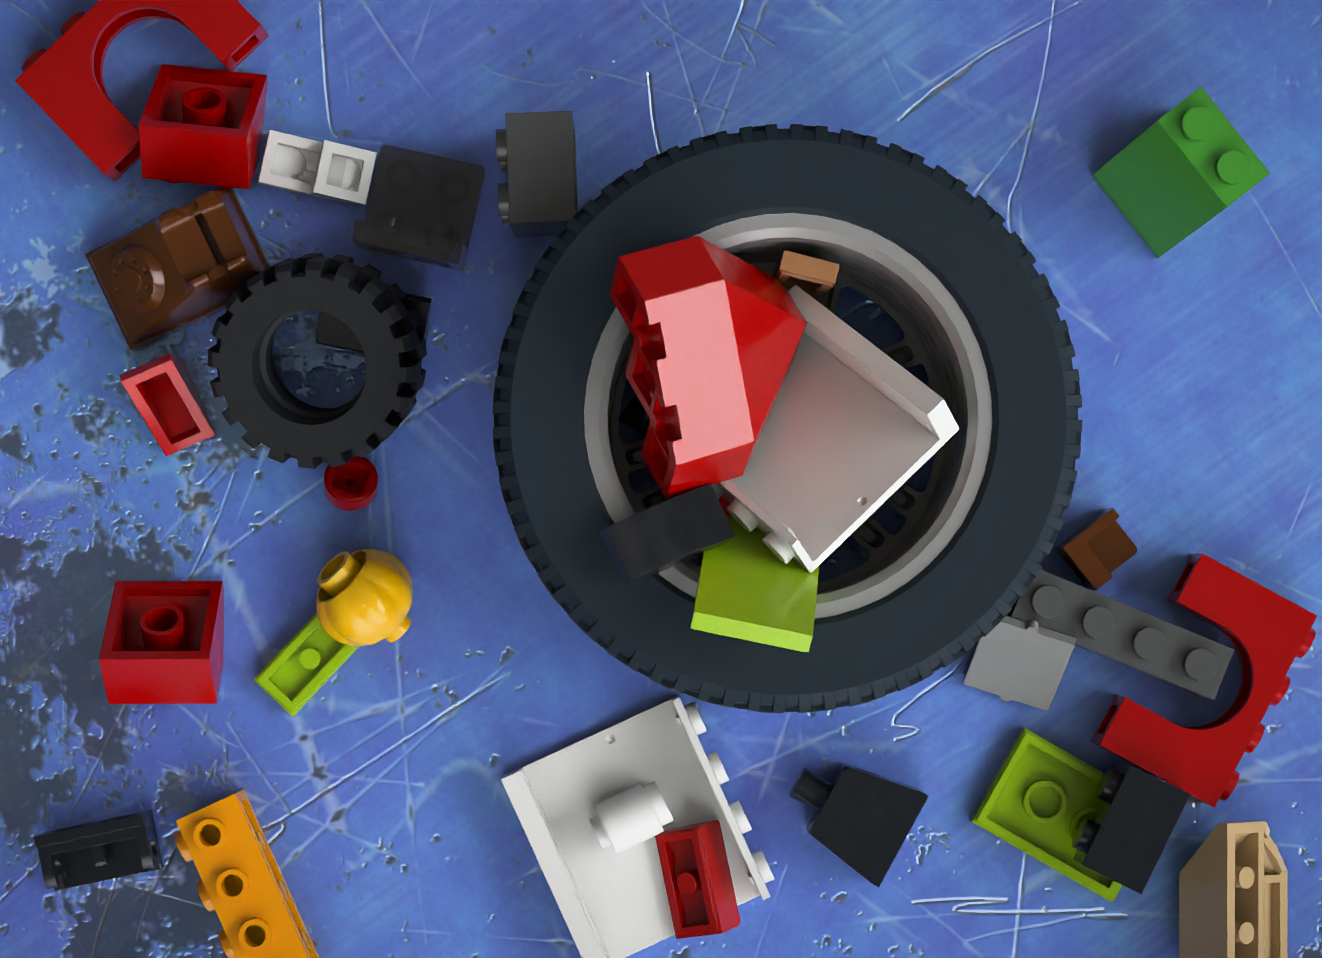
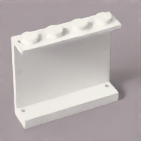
M795 284L788 293L807 322L795 358L744 474L711 486L718 499L722 496L730 503L727 507L728 512L745 530L751 533L758 527L766 534L762 540L779 560L787 564L794 559L811 574L959 430V427L945 400Z
M679 695L504 775L501 779L582 958H626L675 935L655 836L617 854L613 845L605 849L602 848L589 819L598 816L594 807L595 804L638 783H641L642 787L654 781L656 782L674 821L663 825V830L712 820L720 822L737 906L760 895L763 900L771 897L765 883L775 878L762 850L751 853L743 836L744 833L752 830L739 800L731 804L728 803L720 786L729 781L728 775L717 751L708 755L704 751L698 735L707 730L695 703L691 702L684 706Z

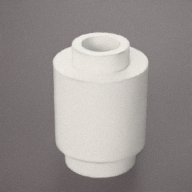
M655 781L642 787L641 783H638L595 804L594 807L598 816L589 819L602 848L605 849L613 845L617 854L664 832L662 826L674 821Z

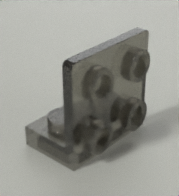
M383 145L380 148L364 221L356 219L352 237L353 243L362 250L463 272L484 182V167L395 146Z

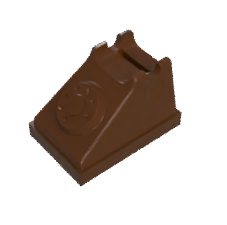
M234 188L207 191L195 197L193 202L183 207L171 208L127 234L85 254L123 336L133 352L226 309L225 303L235 291L244 287L249 279L271 267Z

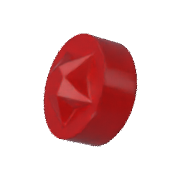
M356 456L345 465L332 468L330 465L327 466L324 473V492L327 499L334 506L348 511L359 510L369 505L376 496L378 474L376 468L368 459Z

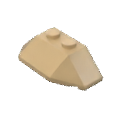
M1266 821L1218 823L1179 872V958H1287L1288 871L1278 847L1269 836L1270 829Z

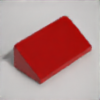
M712 820L664 830V832L656 835L655 839L676 939L722 934L739 926L740 917L720 822Z

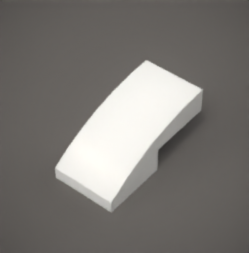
M269 130L257 184L365 206L377 152L327 140L319 142Z

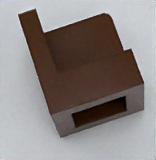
M1114 508L1102 510L1055 547L1056 551L1083 586L1089 590H1097L1113 578L1111 573L1137 553V547L1117 523L1116 519L1120 516Z

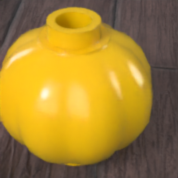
M376 549L357 550L351 554L348 551H343L334 556L320 571L317 577V583L320 587L317 591L316 599L318 619L323 630L337 642L349 646L373 645L386 639L389 643L398 640L409 628L411 618L407 614L413 602V582L406 566L394 554Z

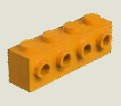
M244 789L176 820L179 831L174 833L177 847L186 862L194 861L202 879L196 883L199 896L205 908L209 912L215 910L224 929L219 931V939L228 958H319Z

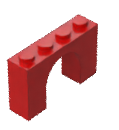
M99 0L87 13L81 11L68 19L60 30L62 36L47 50L41 48L31 54L21 67L23 73L15 81L106 176L116 181L141 158L139 130L112 102L104 84V58L114 38L126 27L138 21L156 18L171 20L190 30L229 71H233L269 37L261 24L238 0Z
M1196 553L1190 555L1166 601L1214 626L1233 644L1241 666V681L1234 701L1222 715L1213 721L1203 725L1188 727L1176 725L1136 702L1115 694L1090 742L1189 794L1198 801L1215 808L1219 799L1226 801L1235 789L1240 773L1235 771L1244 752L1250 754L1259 744L1265 731V725L1260 722L1270 704L1276 706L1287 692L1291 678L1286 676L1295 657L1301 659L1311 647L1316 636V630L1311 627L1317 615L1207 555Z

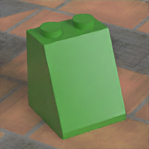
M1199 87L1091 176L1158 259L1225 210L1267 177L1270 172L1204 89Z

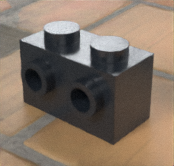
M1120 761L1116 770L1108 769L1099 784L1096 798L1100 799L1101 802L1092 820L1087 817L1084 818L1075 833L1072 847L1076 848L1077 851L1073 859L1083 866L1142 894L1190 795Z

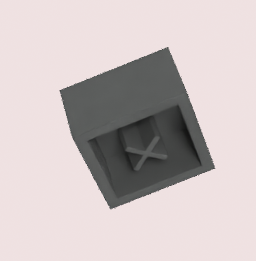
M572 111L505 113L506 129H496L497 161L500 162L501 171H508V183H498L499 216H502L503 224H510L515 238L559 236L565 229L564 226L578 212L576 139Z

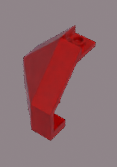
M700 236L619 256L609 295L634 337L625 376L650 418L641 455L666 499L708 484L713 485L742 476L795 358L807 322L780 280Z

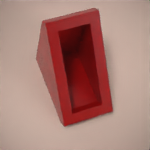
M169 353L119 375L121 383L166 456L215 435L214 428L183 359Z

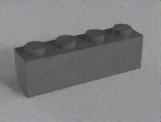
M1041 569L1024 595L1016 600L1011 607L1012 610L1006 615L1027 623L1030 620H1035L1040 627L1077 638L1075 646L1196 696L1215 700L1235 650Z

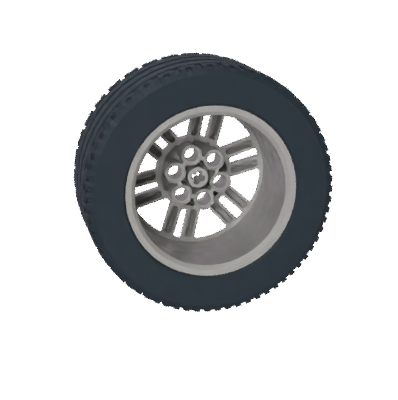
M777 124L741 127L739 133L727 134L725 130L705 137H699L690 140V145L681 148L677 145L645 160L643 166L635 171L633 169L628 170L601 190L602 194L595 200L590 199L564 226L563 232L554 238L535 266L530 280H527L512 313L511 323L507 327L501 346L493 394L494 453L496 466H498L499 483L508 515H510L515 533L529 562L532 563L538 573V577L558 605L562 606L568 616L594 642L596 641L609 654L634 671H638L666 688L715 705L764 713H807L834 710L837 707H850L885 697L887 694L903 690L926 679L941 667L945 668L974 647L980 638L990 633L1012 610L1011 607L1016 600L1020 599L1027 591L1042 568L1040 564L1044 556L1049 555L1064 522L1061 519L1063 512L1069 507L1072 498L1071 495L1078 472L1074 470L1076 459L1080 458L1082 420H1078V408L1082 407V395L1080 394L1078 369L1073 370L1072 357L1075 356V351L1068 333L1069 329L1066 320H1060L1056 310L1060 305L1049 286V281L1044 273L1039 275L1033 264L1036 262V259L1022 243L1019 235L1015 231L1010 234L1002 225L1005 219L998 212L996 213L980 195L974 198L965 190L968 186L967 184L947 173V170L939 165L933 169L923 163L924 157L916 153L913 154L893 143L889 147L877 143L878 138L873 136H865L845 129H841L840 134L828 132L827 126L791 124L790 128L777 129ZM700 236L773 276L776 262L784 250L840 264L833 287L823 296L811 294V296L833 314L836 312L839 292L846 286L862 293L879 305L896 321L904 331L905 336L902 341L883 348L881 351L905 369L922 364L928 375V383L926 385L945 400L959 427V430L936 452L926 489L918 492L904 483L885 501L906 519L902 529L897 534L892 535L870 516L850 535L868 551V560L835 578L818 582L813 637L809 653L691 629L700 572L699 566L689 559H683L667 570L624 585L599 534L604 528L671 499L665 498L658 485L640 493H635L628 479V475L631 472L648 466L641 455L645 439L629 444L622 443L620 440L619 418L621 402L627 381L625 373L634 337L609 295L619 256Z

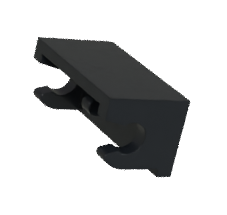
M152 810L47 831L34 837L36 848L38 847L47 889L54 888L55 891L163 868Z

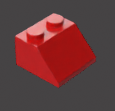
M162 64L138 124L142 178L163 180L168 183L184 182L212 185L223 189H249L260 156L268 85L267 75Z
M115 581L99 655L108 704H217L223 670V581Z

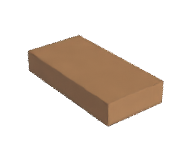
M784 250L776 262L773 277L780 280L784 287L792 288L796 284L806 293L823 296L835 284L840 264Z

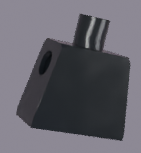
M846 763L840 764L831 782L804 767L789 794L790 797L815 810L806 827L808 833L877 887H880L928 798L927 794L915 787Z

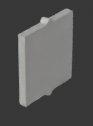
M1005 616L990 633L979 639L963 684L999 695L1004 702L1014 700L1049 711L1077 638L1040 627L1035 620H1030L1027 623Z

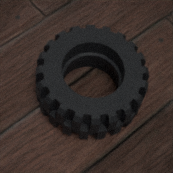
M310 253L296 259L288 258L255 275L247 281L244 287L235 291L225 303L227 311L218 317L211 334L217 338V343L208 349V366L217 367L218 377L210 381L214 398L224 396L229 406L221 413L230 426L239 421L247 430L241 438L253 449L261 443L271 448L268 458L280 463H285L291 457L298 459L299 468L316 469L322 462H328L332 468L347 464L353 457H364L375 450L385 439H388L410 414L417 402L416 394L423 387L426 370L421 368L422 359L427 355L426 340L418 338L416 327L421 322L415 308L409 311L400 300L406 294L396 283L388 286L379 279L382 271L370 264L364 267L353 264L354 257L336 254L333 257H324L322 253ZM306 310H317L338 318L353 331L363 348L366 359V380L354 399L337 408H320L301 401L284 386L274 366L272 347L275 332L288 317Z

